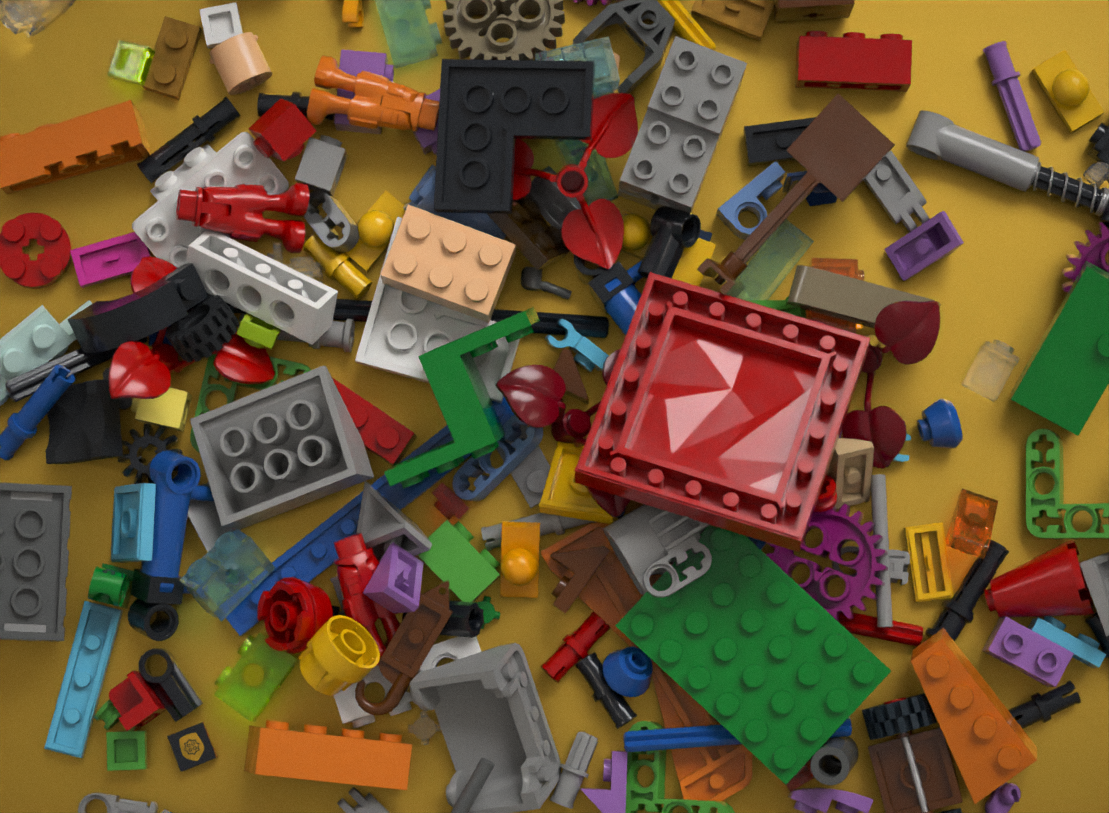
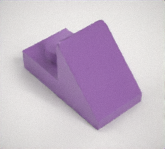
M942 211L884 250L902 280L905 281L939 259L952 254L964 242L945 211Z
M611 751V759L604 758L603 781L610 782V789L580 788L602 813H626L628 754L626 751Z

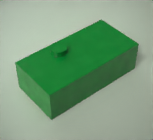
M1088 261L1084 263L1011 391V400L1077 436L1080 434L1109 384V273Z

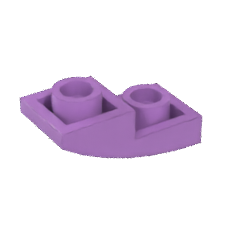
M832 788L791 790L788 796L796 800L794 808L805 813H817V810L827 813L832 799L837 801L835 809L844 813H858V811L869 813L873 803V799Z

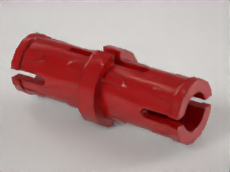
M592 612L571 636L567 634L562 639L564 643L540 667L556 683H559L580 659L583 660L589 655L587 653L588 650L610 629L609 625L605 624L606 622L595 612Z

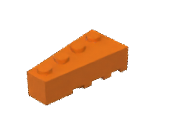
M128 100L60 123L42 125L37 127L35 131L22 135L20 133H11L1 136L0 188L6 194H11L146 159L151 155L141 113L132 100Z
M944 628L913 649L911 663L973 802L976 804L1037 761V747Z
M266 720L265 727L249 725L244 771L257 775L407 790L412 744L402 743V735L379 733V740L364 738L365 731L342 728L340 736L326 734L327 727L304 724L303 731L288 730V722Z

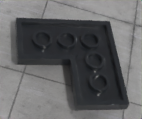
M442 59L434 210L444 213L512 214L516 139L592 140L595 82L594 61Z

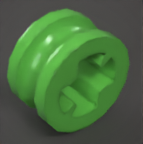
M110 699L94 715L97 721H104V728L107 731L119 722L118 718L121 717Z

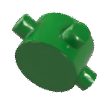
M484 596L483 601L477 603L478 607L483 609L484 623L481 629H484L485 624L490 623L493 619L499 620L501 615L500 612L495 611L494 606L490 603L491 597Z

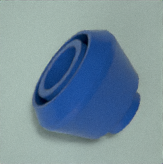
M938 399L923 410L922 419L917 420V428L923 442L929 441L932 447L956 448L962 441L960 420L953 403L949 400Z
M627 647L611 652L605 658L602 669L604 678L613 691L626 697H638L644 694L650 686L653 665L651 659L641 649Z

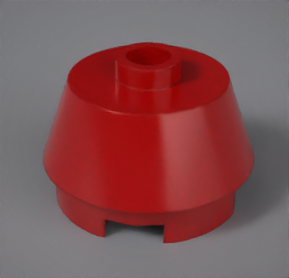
M285 577L275 582L276 584L271 590L262 592L258 603L257 618L258 621L264 620L266 632L269 636L264 640L271 648L277 651L296 654L305 650L307 642L333 617V609L327 593L322 588L294 577Z

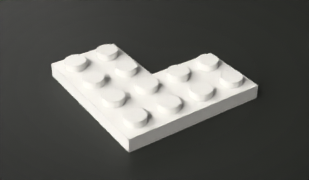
M397 217L383 267L403 218ZM380 275L355 362L429 383L418 356L497 322L490 320L487 323L382 283ZM502 337L496 340L499 347L474 358L491 401L498 403L503 401L504 396L495 384L503 376L511 372L520 339L508 343L506 338Z

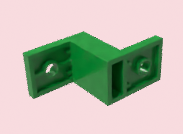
M534 307L418 356L454 440L397 463L386 470L384 473L390 486L400 482L404 489L430 476L428 472L430 469L436 468L438 474L464 462L463 456L471 453L473 459H476L499 447L498 440L506 434L474 358L499 347L496 340L505 337L507 342L510 343L533 333L531 325L540 321Z

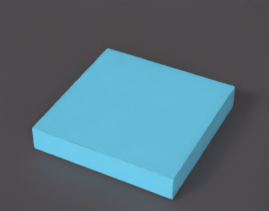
M139 483L116 486L114 488L111 543L112 562L152 561L156 484Z

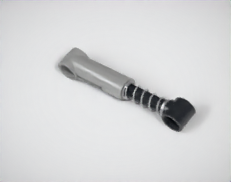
M924 110L919 111L906 145L909 150L930 159H942L1025 192L1032 186L1033 191L1036 189L1047 192L1048 197L1053 194L1061 197L1062 202L1065 200L1076 203V208L1080 205L1090 209V213L1094 212L1095 215L1100 216L1099 221L1109 228V188L1099 189L1096 183L1086 184L1082 181L1081 177L1073 179L1068 177L1067 172L1062 174L1055 172L1053 166L1049 168L1042 167L1041 162H1038L1039 157L957 126L953 121L940 114Z

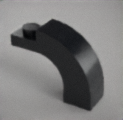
M188 263L138 292L116 300L96 301L67 320L84 353L102 352L118 348L125 342H135L168 327L187 316V310L209 296L193 263Z

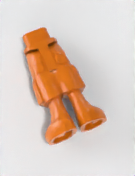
M325 55L321 57L315 73V86L324 89H343L354 92L355 96L349 99L312 88L307 109V120L312 125H320L328 114H345L350 125L368 129L384 127L417 132L418 128L435 131L439 116V101L426 99V93H420L413 88L389 81V78L364 70L358 73L357 76L348 74L338 68L337 61L333 57Z

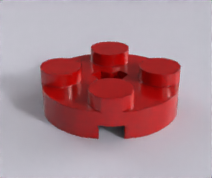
M32 212L19 215L14 219L8 220L2 227L0 233V268L5 276L22 287L40 289L51 286L71 265L72 256L70 250H73L71 238L57 220L46 214ZM32 241H37L39 246L44 247V253L38 254L37 260L32 261L30 255L24 253L25 247H29Z

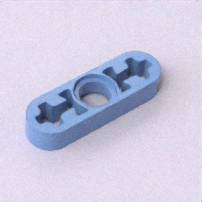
M516 415L512 416L502 426L506 435L498 440L499 447L505 452L503 465L497 469L491 465L490 456L492 452L476 459L471 457L453 477L452 485L455 494L459 498L469 501H481L487 497L540 444L543 437V427L533 428L529 426L526 429L527 439L519 438L522 434L519 427L527 425L520 421ZM505 440H510L514 442L512 444H509ZM485 471L486 473L490 474V476L481 474ZM469 477L477 478L474 481L475 491L467 490L470 486Z

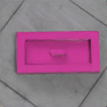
M135 232L70 250L81 288L130 275L142 257H151L149 248Z

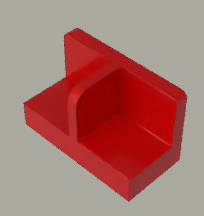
M131 671L127 674V679L110 690L109 699L120 713L121 717L118 719L126 731H138L167 709L148 681L141 676L140 672Z

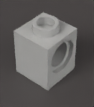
M321 135L319 140L310 137L295 176L296 183L308 184L310 190H321L334 196L348 157L346 149L341 148L342 142L325 135Z

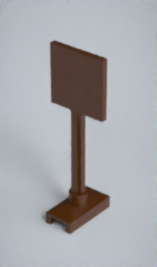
M837 94L786 150L807 169V173L735 252L731 251L721 263L707 258L697 270L701 274L712 278L719 274L715 279L719 285H722L725 280L727 281L720 291L724 295L737 297L746 288L738 278L748 267L746 263L818 184L822 183L844 202L895 144L841 95Z

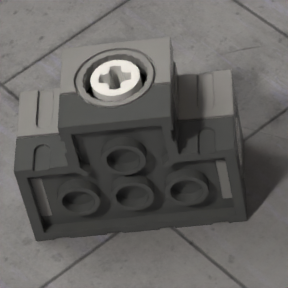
M0 482V640L64 641L65 627L63 624L64 616H66L67 596L65 583L68 576L69 556L67 543L70 535L71 515L69 503L72 495V486Z

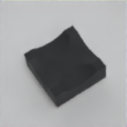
M90 380L70 385L47 413L49 441L45 451L46 464H72L123 456L119 398L112 399L110 397L109 380Z

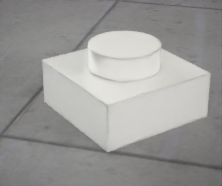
M236 2L199 9L208 49L214 48L223 41L243 33Z

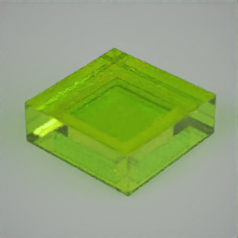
M119 40L107 75L115 80L144 86L155 50L149 46Z

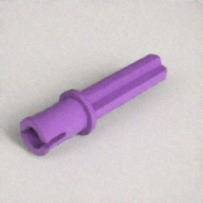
M1002 41L984 48L983 52L986 55L994 80L991 82L992 86L997 85L1019 149L1026 152L1039 147L1041 141L1018 80L1021 74L1019 71H1015L1006 46L1007 43Z

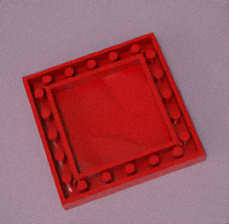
M650 272L575 468V483L800 552L869 350L870 338Z

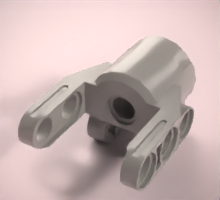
M643 504L603 528L613 551L642 595L648 592L656 598L670 596L703 576L711 566L712 556L709 549L698 542L701 537L700 534L710 524ZM689 550L694 554L701 552L704 557L700 562L701 569L696 570L695 567L691 566L683 570L681 574L686 579L680 582L677 571L673 568L672 564L676 562V566L685 562L688 558L686 552ZM667 571L672 578L671 586L665 591L653 589L650 585L649 577L654 574L663 575Z

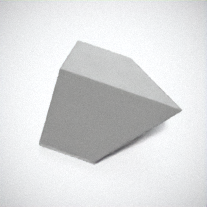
M365 481L356 534L362 533L366 548L372 547L373 554L379 563L393 542L413 556L430 550L432 543L419 526Z

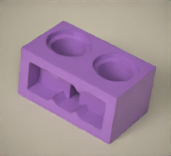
M1006 616L998 619L982 649L986 654L1047 687L1057 686L1074 654Z

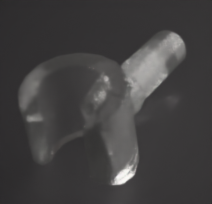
M1104 162L1094 163L1084 172L1083 176L1089 183H1096L1097 188H1099L1105 180L1109 183V165Z

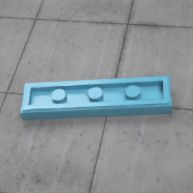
M84 601L44 749L83 758L123 610Z

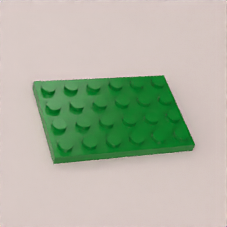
M709 525L700 534L701 537L698 541L705 545L711 553L712 562L709 570L703 576L670 596L656 598L646 592L615 626L784 784H787L887 677L891 670L745 535ZM689 550L686 552L688 558L685 562L676 566V562L672 564L673 568L677 571L680 582L686 579L681 574L683 570L691 566L695 567L696 570L701 569L700 562L704 558L701 552L694 554ZM666 571L654 583L653 589L657 591L667 590L672 584L670 574Z

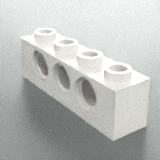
M206 230L188 246L186 264L193 263L208 294L219 295L232 306L311 345L332 326L338 294L337 290L216 231Z
M458 636L434 644L418 673L437 667L439 661L444 658H451L455 661L482 652L477 636L473 638ZM379 665L375 666L362 679L365 681L364 691L370 683L378 682L384 687L385 696L392 686V683L381 673ZM352 683L345 691L340 690L334 695L342 723L352 722L354 728L375 722L374 715L366 713L359 707L356 701L355 688L357 683ZM405 692L398 706L392 712H389L390 716L412 709L410 705L412 698L409 692Z

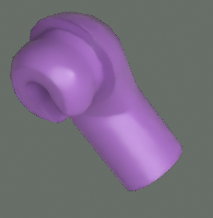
M1006 782L994 790L985 803V812L1008 813L1014 802H1018L1021 797L1019 787L1014 783Z

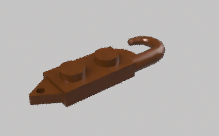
M449 580L444 581L425 593L420 592L419 607L415 612H407L379 662V668L383 676L392 683L385 698L378 703L370 702L364 695L365 681L361 680L357 683L355 698L359 707L366 713L385 715L392 712L400 703L410 686V682L416 676L453 612L450 609ZM441 587H444L446 589V593H440L439 589Z

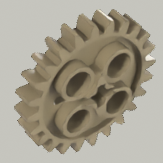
M445 0L447 10L443 11L444 23H446L444 24L445 34L450 36V47L452 49L458 48L460 59L470 56V60H533V57L536 55L545 60L547 59L545 47L556 49L555 37H562L563 35L561 25L565 23L564 11H562L564 9L563 0ZM478 14L484 15V17H482L481 19L471 18L472 16ZM527 15L537 16L534 19H524ZM500 38L510 39L509 41L503 43L496 42V40Z

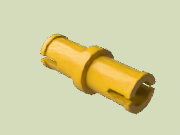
M316 233L306 241L302 250L326 270L324 274L330 280L335 278L356 300L363 297L371 288L373 282L349 262L351 258L345 252L340 254L328 247Z

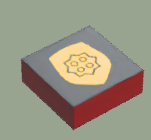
M204 722L167 736L181 772L218 758Z

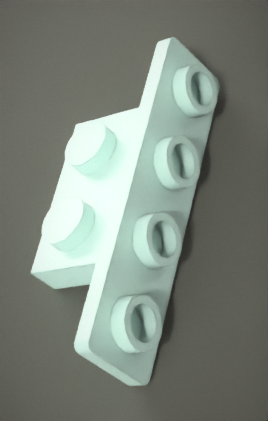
M90 300L60 324L41 305L0 339V406L9 398L5 387L7 381L38 368L50 360L60 358L67 351L68 345L77 339L67 319L92 305L93 303Z

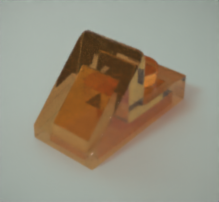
M962 488L945 537L946 545L962 553L984 559L990 545L998 500Z

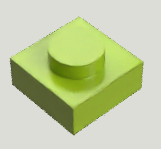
M246 313L236 334L244 337V341L253 347H268L272 349L280 335L281 329Z

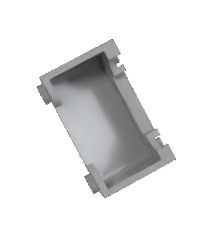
M517 643L500 645L416 674L410 682L412 701L423 711L435 710L456 770L450 780V784L446 787V798L449 805L455 806L480 759L485 758L494 763L495 766L468 813H513L540 809L559 781L561 763L522 647Z

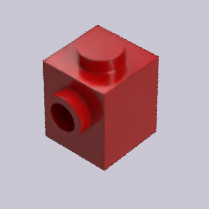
M281 98L248 128L256 138L253 141L256 149L267 159L274 157L281 161L296 157L304 149V142L317 131L294 103Z

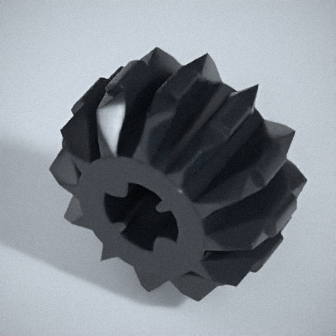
M144 424V436L142 437L136 429L129 431L135 441L133 444L122 440V447L129 450V454H123V456L118 457V462L131 463L123 470L124 476L130 477L137 472L134 484L144 483L147 476L148 483L154 484L149 470L151 461L147 466L144 465V462L147 461L142 457L145 450L152 451L154 447H157L158 449L154 451L156 454L171 450L183 455L181 449H170L178 442L177 436L172 435L164 440L167 434L166 427L160 426L155 435H153L152 425ZM178 465L173 469L174 471L178 472Z

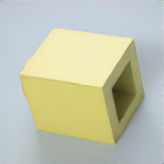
M169 388L165 394L158 398H133L131 411L136 412L135 419L141 423L159 427L164 426L168 429L184 432L192 395L187 391Z

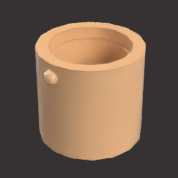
M252 32L233 36L215 46L209 53L211 56L210 63L215 64L229 95L249 91L272 76L270 67L257 43L258 36L253 35Z

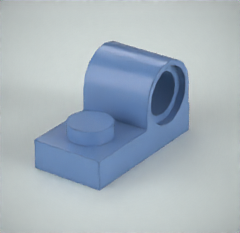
M775 161L718 208L716 215L738 238L746 240L767 217V211L758 199L763 196L765 200H768L783 187L780 181L783 179L785 171ZM744 211L753 212L758 218V225L753 228L743 227L738 221L739 214Z

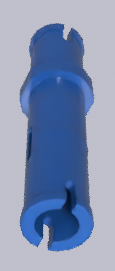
M62 365L54 366L52 372L33 393L18 413H13L8 418V426L0 434L1 459L10 460L23 442L36 434L37 425L68 387L74 383V375H70L65 379L71 372L69 369Z

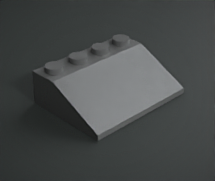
M324 365L190 419L222 527L243 529L374 478L364 442L327 367Z

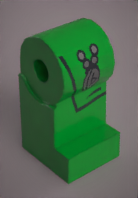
M102 563V567L97 566L90 582L88 599L127 609L131 597L134 571Z

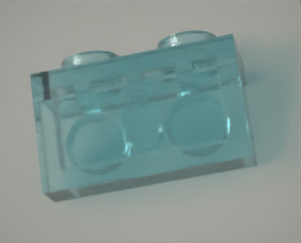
M375 0L395 69L438 56L436 45L442 44L436 22L429 24L425 10L432 8L430 0Z

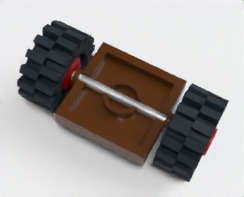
M925 693L884 702V704L862 710L870 740L898 734L896 735L897 739L868 746L886 813H934L935 809L964 801L948 743L941 728L912 734V731H910L937 723ZM961 808L939 813H962Z

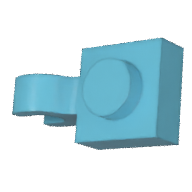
M559 319L557 324L564 328L565 337L558 341L553 336L547 335L545 337L547 343L555 348L569 347V349L576 353L574 361L587 371L592 372L594 368L597 371H602L603 363L609 355L585 336L580 335L570 322Z

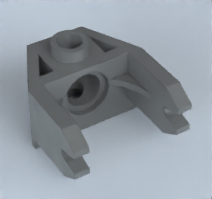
M624 0L610 4L573 39V45L578 50H581L607 26L618 24L645 53L643 63L618 86L617 91L619 93H631L661 65L674 30L675 19L657 0ZM649 19L654 23L647 25L643 21Z

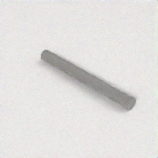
M884 474L872 475L871 478L872 522L875 524L873 535L880 534L883 537V540L875 545L876 549H883L888 553L886 556L878 559V563L887 566L888 571L877 572L876 576L885 583L884 586H876V596L878 597L876 599L877 627L885 628L893 627L886 476Z

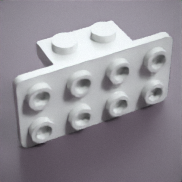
M241 132L217 153L208 144L204 147L193 149L186 155L181 166L175 171L164 173L156 180L155 187L150 192L157 199V202L132 223L134 232L156 258L168 261L179 268L186 264L188 246L207 230L199 226H192V221L176 220L177 199L180 189L195 191L196 187H235V185L240 184L264 186L268 195L281 194L288 189V180L270 158L267 159L256 149L253 144L255 139L248 132ZM218 232V233L223 234V235H225V236H227V237H230L229 234Z

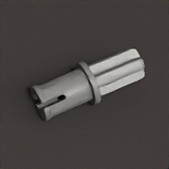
M580 731L577 733L566 763H561L560 765L563 770L550 801L573 809V804L584 777L588 778L589 776L586 771L598 743V739L595 736Z

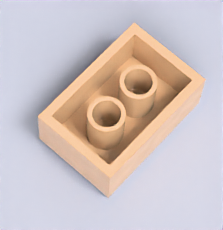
M408 204L380 274L382 283L489 323L515 258L516 244Z

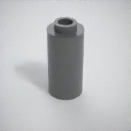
M849 736L829 738L816 751L811 760V771L820 783L837 785L847 777L859 756L858 747L854 740Z

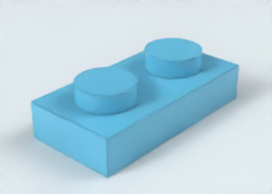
M1051 616L1044 617V619L1039 617L1032 619L1028 629L1074 653L1072 657L1091 668L1100 667L1106 656L1105 653L1098 650L1100 643L1079 633L1077 638L1064 631L1066 625Z

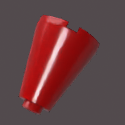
M1067 541L990 580L991 588L984 590L989 611L997 610L999 618L1005 616L1050 617L1087 616L1094 614L1091 594L1079 564L1081 562H1079L1077 556L1080 553L1076 541Z

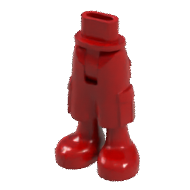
M295 183L287 192L268 195L264 186L240 184L235 185V187H196L195 191L180 189L177 199L176 220L192 221V226L194 227L199 226L207 230L226 233L238 240L258 242L263 234L272 236L280 240L288 252L300 254L305 241L304 222L301 220L263 218L262 213L263 211H274L303 217L307 212L309 204V186L304 183Z
M358 533L333 543L338 559L334 560L335 565H338L337 575L344 598L342 605L345 616L352 618L367 629L378 645L381 659L400 626L396 616L399 613L390 612L363 594L379 565V561L373 554L372 547L366 548L362 533ZM377 619L381 620L387 640L385 645L375 625Z

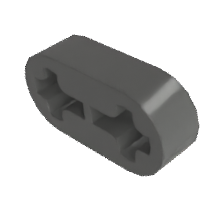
M321 190L309 193L308 209L304 215L306 221L328 247L341 253L349 252L356 246L360 237L357 224L333 196ZM321 203H323V210L327 213L325 218L319 215L320 211L317 208ZM336 225L343 228L342 234L344 236L340 240H338L339 235L334 229Z

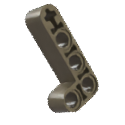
M798 265L787 303L797 308L874 328L879 312L891 303L935 300L829 271Z

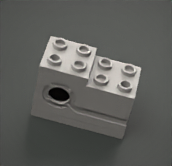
M675 36L620 178L618 196L655 210L664 206L687 213L692 212L741 86L747 66L746 62Z

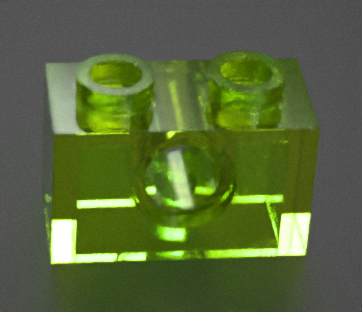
M259 633L256 638L249 635L237 652L242 656L233 669L227 666L215 682L219 689L214 695L251 722L256 721L300 661L290 653L271 648L264 640L268 636L263 633ZM252 664H258L264 671L263 681L257 686L249 685L244 678L246 668Z

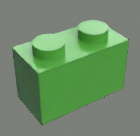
M446 520L428 537L432 543L431 549L418 554V556L443 582L449 580V588L461 601L474 602L501 576L495 570L501 564L485 548L479 553L469 543L474 536L459 521L453 526Z

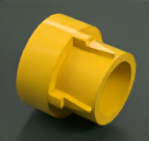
M336 615L331 617L307 642V648L298 658L301 659V673L315 691L331 696L337 694L340 690L345 691L352 683L360 682L379 663L380 652L376 641L366 628L352 618Z

